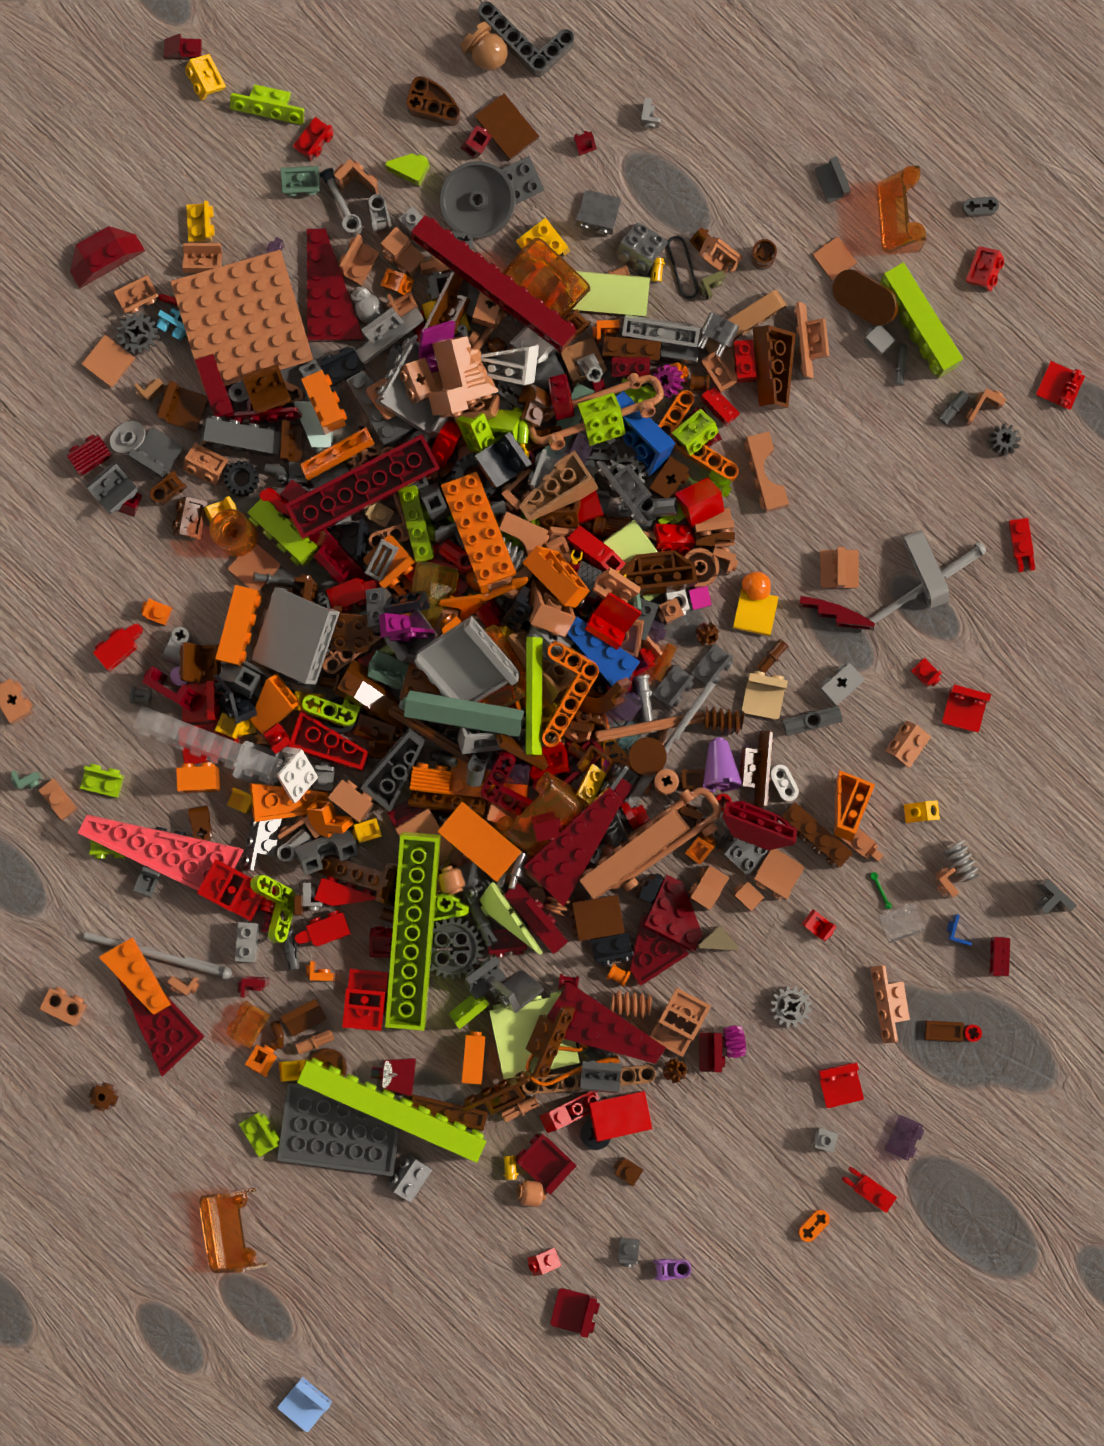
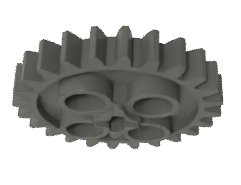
M454 917L450 918V922L447 919H443V924L436 921L437 928H433L432 967L430 971L436 969V976L444 973V979L448 975H450L451 980L455 979V975L462 979L463 972L467 975L469 973L468 969H475L473 964H480L477 957H483L479 953V950L484 949L483 946H479L483 939H477L480 932H473L475 925L469 928V921L462 924V918L455 922ZM460 933L467 937L465 944H461L457 940ZM440 934L447 936L446 944L439 942L438 936ZM453 943L454 947L468 946L470 949L456 950L452 953L451 950H436V947H449ZM440 953L447 955L448 961L446 963L439 961ZM459 953H464L467 956L466 963L458 961Z

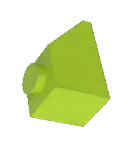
M411 153L387 161L385 167L387 171L420 187L430 165L425 156Z

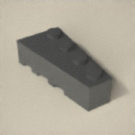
M363 371L346 380L348 387L384 448L391 447L418 431V429L398 416H394L389 420L384 419L366 393V389L375 383Z

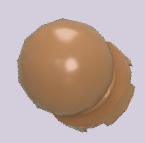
M485 21L476 26L478 30L473 35L468 33L460 44V50L465 55L471 53V59L480 69L484 71L498 70L505 63L508 56L507 45L500 36L490 33L492 28Z

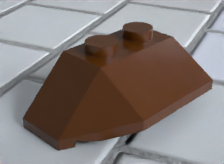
M675 550L637 554L619 572L623 576L626 574L627 579L641 588L640 596L678 592L697 584L695 564Z

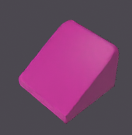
M708 586L688 591L693 610L712 606Z

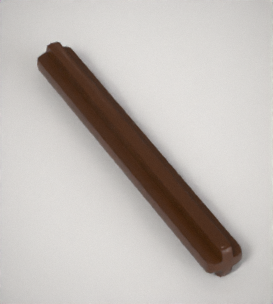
M396 705L390 709V716L464 762L469 763L473 753L462 754L459 744L418 719L404 717L405 711Z

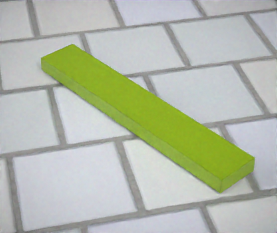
M539 637L526 638L527 755H542V638Z

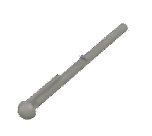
M979 542L975 543L974 549L941 570L943 577L949 578L980 556H983L986 553L985 545ZM920 584L869 620L877 623L908 601L917 598V595L924 591L923 585Z
M709 681L664 744L667 753L674 740H679L681 733L715 687L713 682ZM656 774L642 775L627 798L623 800V804L628 802L631 808L634 807Z
M85 932L83 938L84 940L114 948L123 943ZM139 946L143 955L222 976V981H227L232 976V971L228 966L224 967L187 956L184 959L154 951L148 947Z

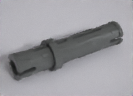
M464 893L462 896L470 907V912L477 924L476 929L481 933L486 946H491L489 938L493 945L496 944L498 940L491 929L492 925L490 921H487L479 902L476 901L469 904Z

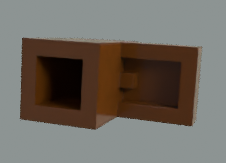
M534 384L524 385L518 401L525 406L521 419L535 427L540 426L545 409L551 406L550 393Z

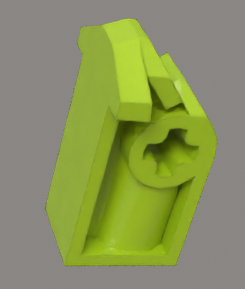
M436 893L434 921L467 915L470 907L455 894L448 896V893ZM445 898L451 902L448 906L442 903Z

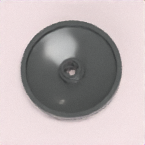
M473 161L460 165L448 175L441 189L440 206L445 220L456 232L470 234L473 238H486L497 234L509 223L515 210L516 196L511 180L504 171L491 163ZM481 197L483 201L482 203L478 204L477 199Z

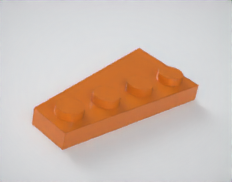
M250 783L253 820L255 822L308 815L306 809L316 800L329 801L328 792L308 789L297 803H293L282 786Z
M134 937L99 956L153 1015L171 1005Z

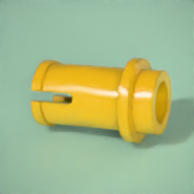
M656 258L651 268L650 281L662 282V271L665 265L663 258Z
M516 1156L503 1157L505 1169L503 1176H505V1180L517 1179Z

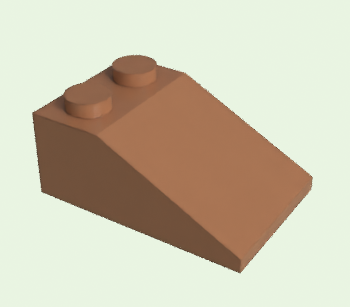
M532 579L529 605L533 607V610L528 616L531 625L537 629L543 628L548 630L555 636L561 635L566 637L576 618L572 607L563 606L558 601V598L542 582Z

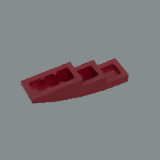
M800 596L799 607L818 609L817 617L834 618L838 627L874 631L875 623L855 611L822 599Z

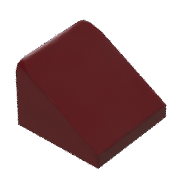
M136 493L132 499L122 504L118 511L134 517L143 495Z

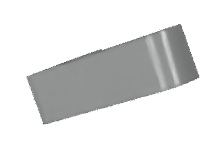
M922 530L903 536L905 548L924 587V596L928 607L932 609L948 603V586Z

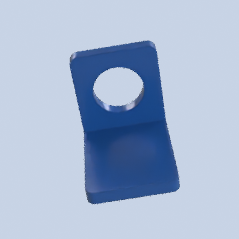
M954 914L953 921H949L947 926V932H949L947 939L971 946V942L954 938L960 915Z

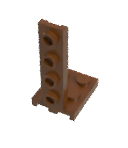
M329 855L321 860L323 869L316 872L376 890L378 892L375 901L395 906L398 866L386 863L384 872L345 860L340 861V859Z

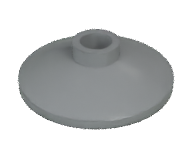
M128 421L121 424L113 431L110 437L111 448L119 454L130 453L132 449L136 450L145 439L144 427L136 421Z

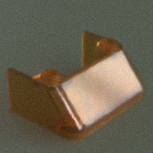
M256 1187L211 1193L200 1197L199 1206L208 1264L213 1273H240L268 1266V1262H257L256 1252L251 1247L245 1246L240 1209L244 1208L247 1204V1193L256 1192Z

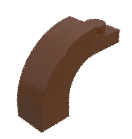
M627 677L618 680L606 694L597 692L591 686L578 709L592 714H602L615 709L625 702L622 696L628 692L627 688L632 682ZM583 682L575 684L576 691L584 690L585 684ZM568 699V701L574 706L575 700Z

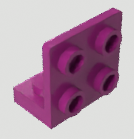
M453 320L421 331L418 360L425 357L431 373L439 371L432 343L454 338L455 322Z
M379 614L381 638H389V641L401 640V642H411L415 637L416 639H426L428 635L435 634L434 629L410 627L409 615Z

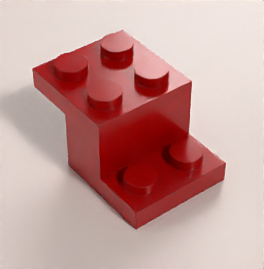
M215 859L197 894L249 921H252L264 898L252 890L250 885L252 877Z
M350 969L348 988H346L343 1028L382 1031L389 972Z

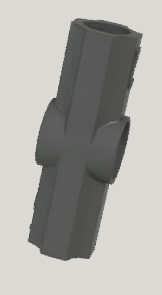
M649 497L637 507L646 520L650 521L659 516H671L678 513L676 498L652 499ZM620 502L618 508L619 517L633 519L630 508H626Z
M839 706L784 719L782 722L786 736L840 723L843 720ZM814 716L817 719V725L811 726L808 723V717Z

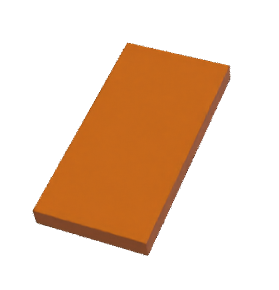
M461 802L437 831L496 882L499 881L522 853L520 849L464 802Z

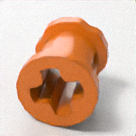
M613 963L606 979H612L624 987L631 972H626L616 967V964Z

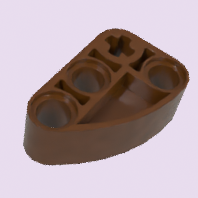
M418 76L413 79L407 97V109L410 115L449 126L457 125L460 121V110L452 96L442 86L428 78ZM424 85L425 88L420 91L416 89V86ZM431 107L438 108V111L436 113L429 112V109ZM449 112H455L457 114L454 118H449L447 116Z

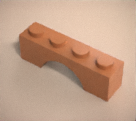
M770 432L747 437L744 449L751 458L749 467L751 473H755L754 486L756 491H760L759 504L761 509L764 508L765 513L787 508L789 502L785 487L771 482L764 472V462L774 451Z

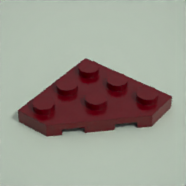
M666 874L663 877L643 927L691 952H695L702 937L701 928L684 883Z
M648 912L642 915L630 967V971L640 986L689 955L685 948L643 927Z

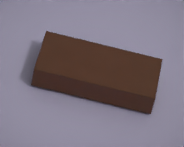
M302 895L294 896L295 915H304Z
M925 1020L924 1040L964 1042V1022Z

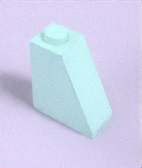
M295 401V407L302 413L300 420L313 451L320 453L333 446V432L325 435L312 403Z

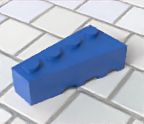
M576 617L566 636L574 643L573 647L577 652L597 664L599 668L598 675L609 688L618 680L626 677L629 679L640 661L621 647L617 650L586 631L587 623Z

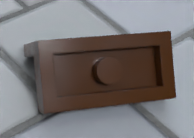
M316 998L281 1016V1019L286 1024L291 1036H296L326 1020V1016Z

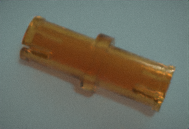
M667 642L663 654L657 659L658 663L650 676L651 678L662 682L668 667L672 665L670 662L678 647Z

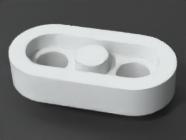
M777 765L772 768L770 777L781 799L788 802L796 799L799 790L789 769L784 765ZM778 771H781L783 773L782 778H778L776 776V773ZM787 788L792 791V794L789 796L785 794Z

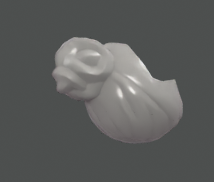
M356 287L353 290L351 299L355 303L356 315L360 321L370 324L383 314V304L367 288Z

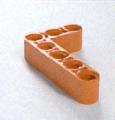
M688 390L681 391L660 422L659 427L661 429L667 428L670 431L668 436L675 442L673 447L675 451L723 481L733 482L737 478L739 469L732 461L706 445L700 448L702 450L701 456L689 455L684 446L677 445L672 432L681 425L694 403L692 392ZM682 397H688L690 399V403L682 404L680 399ZM676 412L680 415V419L673 420L670 414ZM715 458L718 460V465L711 466L708 460ZM731 468L735 474L729 477L725 474L724 470Z
M559 641L550 642L547 646V653L551 659L574 671L576 675L542 731V741L548 747H554L559 743L599 674V668L593 660ZM553 646H560L561 653L553 655L551 654V648ZM572 655L578 657V662L574 665H570L567 661ZM593 665L595 667L594 673L586 674L584 672L585 667ZM583 682L585 684L584 690L576 691L575 684ZM574 699L575 705L572 708H567L565 706L566 700ZM557 716L565 717L566 720L562 725L555 723ZM547 733H554L556 735L555 739L547 741L545 739Z

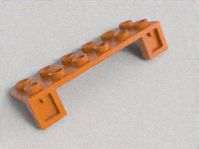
M477 472L442 484L441 488L445 500L452 513L482 594L489 592L488 585L514 576L516 571Z

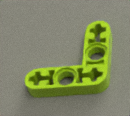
M314 695L306 696L302 702V708L306 713L344 727L352 726L355 723L360 709L359 706L350 704L346 699L343 705H339ZM313 700L314 705L319 706L320 703H323V705L321 706L320 713H318L317 707L309 709L305 703ZM326 706L334 708L335 713L332 716L325 715L323 710ZM338 709H340L341 715L349 713L353 719L345 722L344 717L339 716L338 719H335V717L337 716Z
M256 875L251 879L250 885L252 890L275 902L268 932L269 939L273 943H282L288 936L294 912V896L296 893L293 889L266 875ZM273 886L276 889L275 895L271 891ZM281 911H283L285 915L283 921L280 917Z

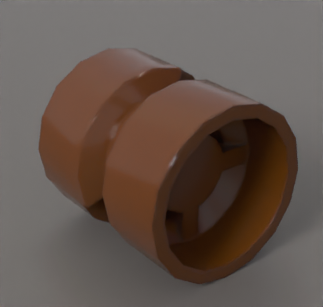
M768 239L757 241L751 253L753 266L760 270L770 268L777 254L776 245Z

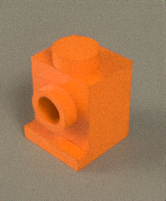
M256 1045L245 1065L266 1078L277 1056L273 1054L274 1050L267 1045L263 1047Z

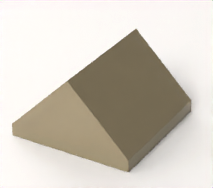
M717 926L697 946V948L738 951L737 944L721 926Z

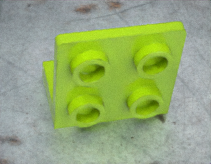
M614 392L577 404L584 421L590 446L626 434L621 408Z

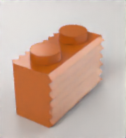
M417 763V766H412L409 789L448 795L451 770H447V766L436 765V768H430L426 763Z

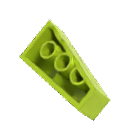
M260 499L247 512L250 516L248 520L256 527L260 525L264 529L262 533L269 540L272 538L278 542L276 546L283 553L287 551L291 555L289 559L295 565L299 566L301 564L305 567L314 558L313 555L318 550L317 545L310 542L308 538L302 541L294 524L278 512L269 501H262Z

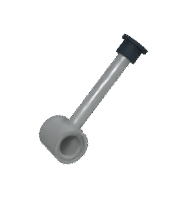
M327 168L319 175L323 177L325 183H328L344 216L342 226L345 234L350 238H356L358 234L361 235L363 230L361 220L357 215L350 214L334 180V169ZM351 223L357 224L355 229L347 228Z

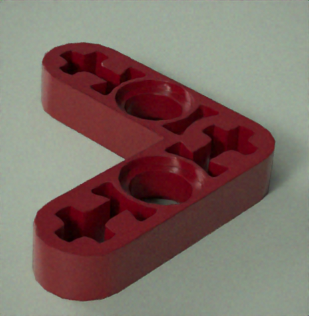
M504 751L498 756L481 788V796L520 817H529L534 808L532 800L503 786L516 761L513 754ZM506 759H509V762H507L505 768H503V762ZM499 772L503 775V778L496 779L493 773ZM491 784H493V785H494L493 791H491L490 793L487 792V790H489ZM510 796L512 802L507 803L503 801L502 797ZM524 805L527 806L525 810L521 809Z

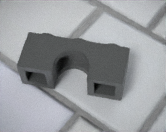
M349 829L341 834L335 832L330 838L323 836L294 848L297 862L304 875L323 869L321 860L328 855H335L340 861L359 855L356 841Z

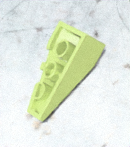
M492 882L479 899L482 903L480 908L486 916L490 915L539 955L542 954V950L519 914L505 897L504 891Z

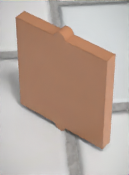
M836 237L828 244L825 243L821 249L813 254V257L831 281L840 272L848 270L857 264V261L839 237Z

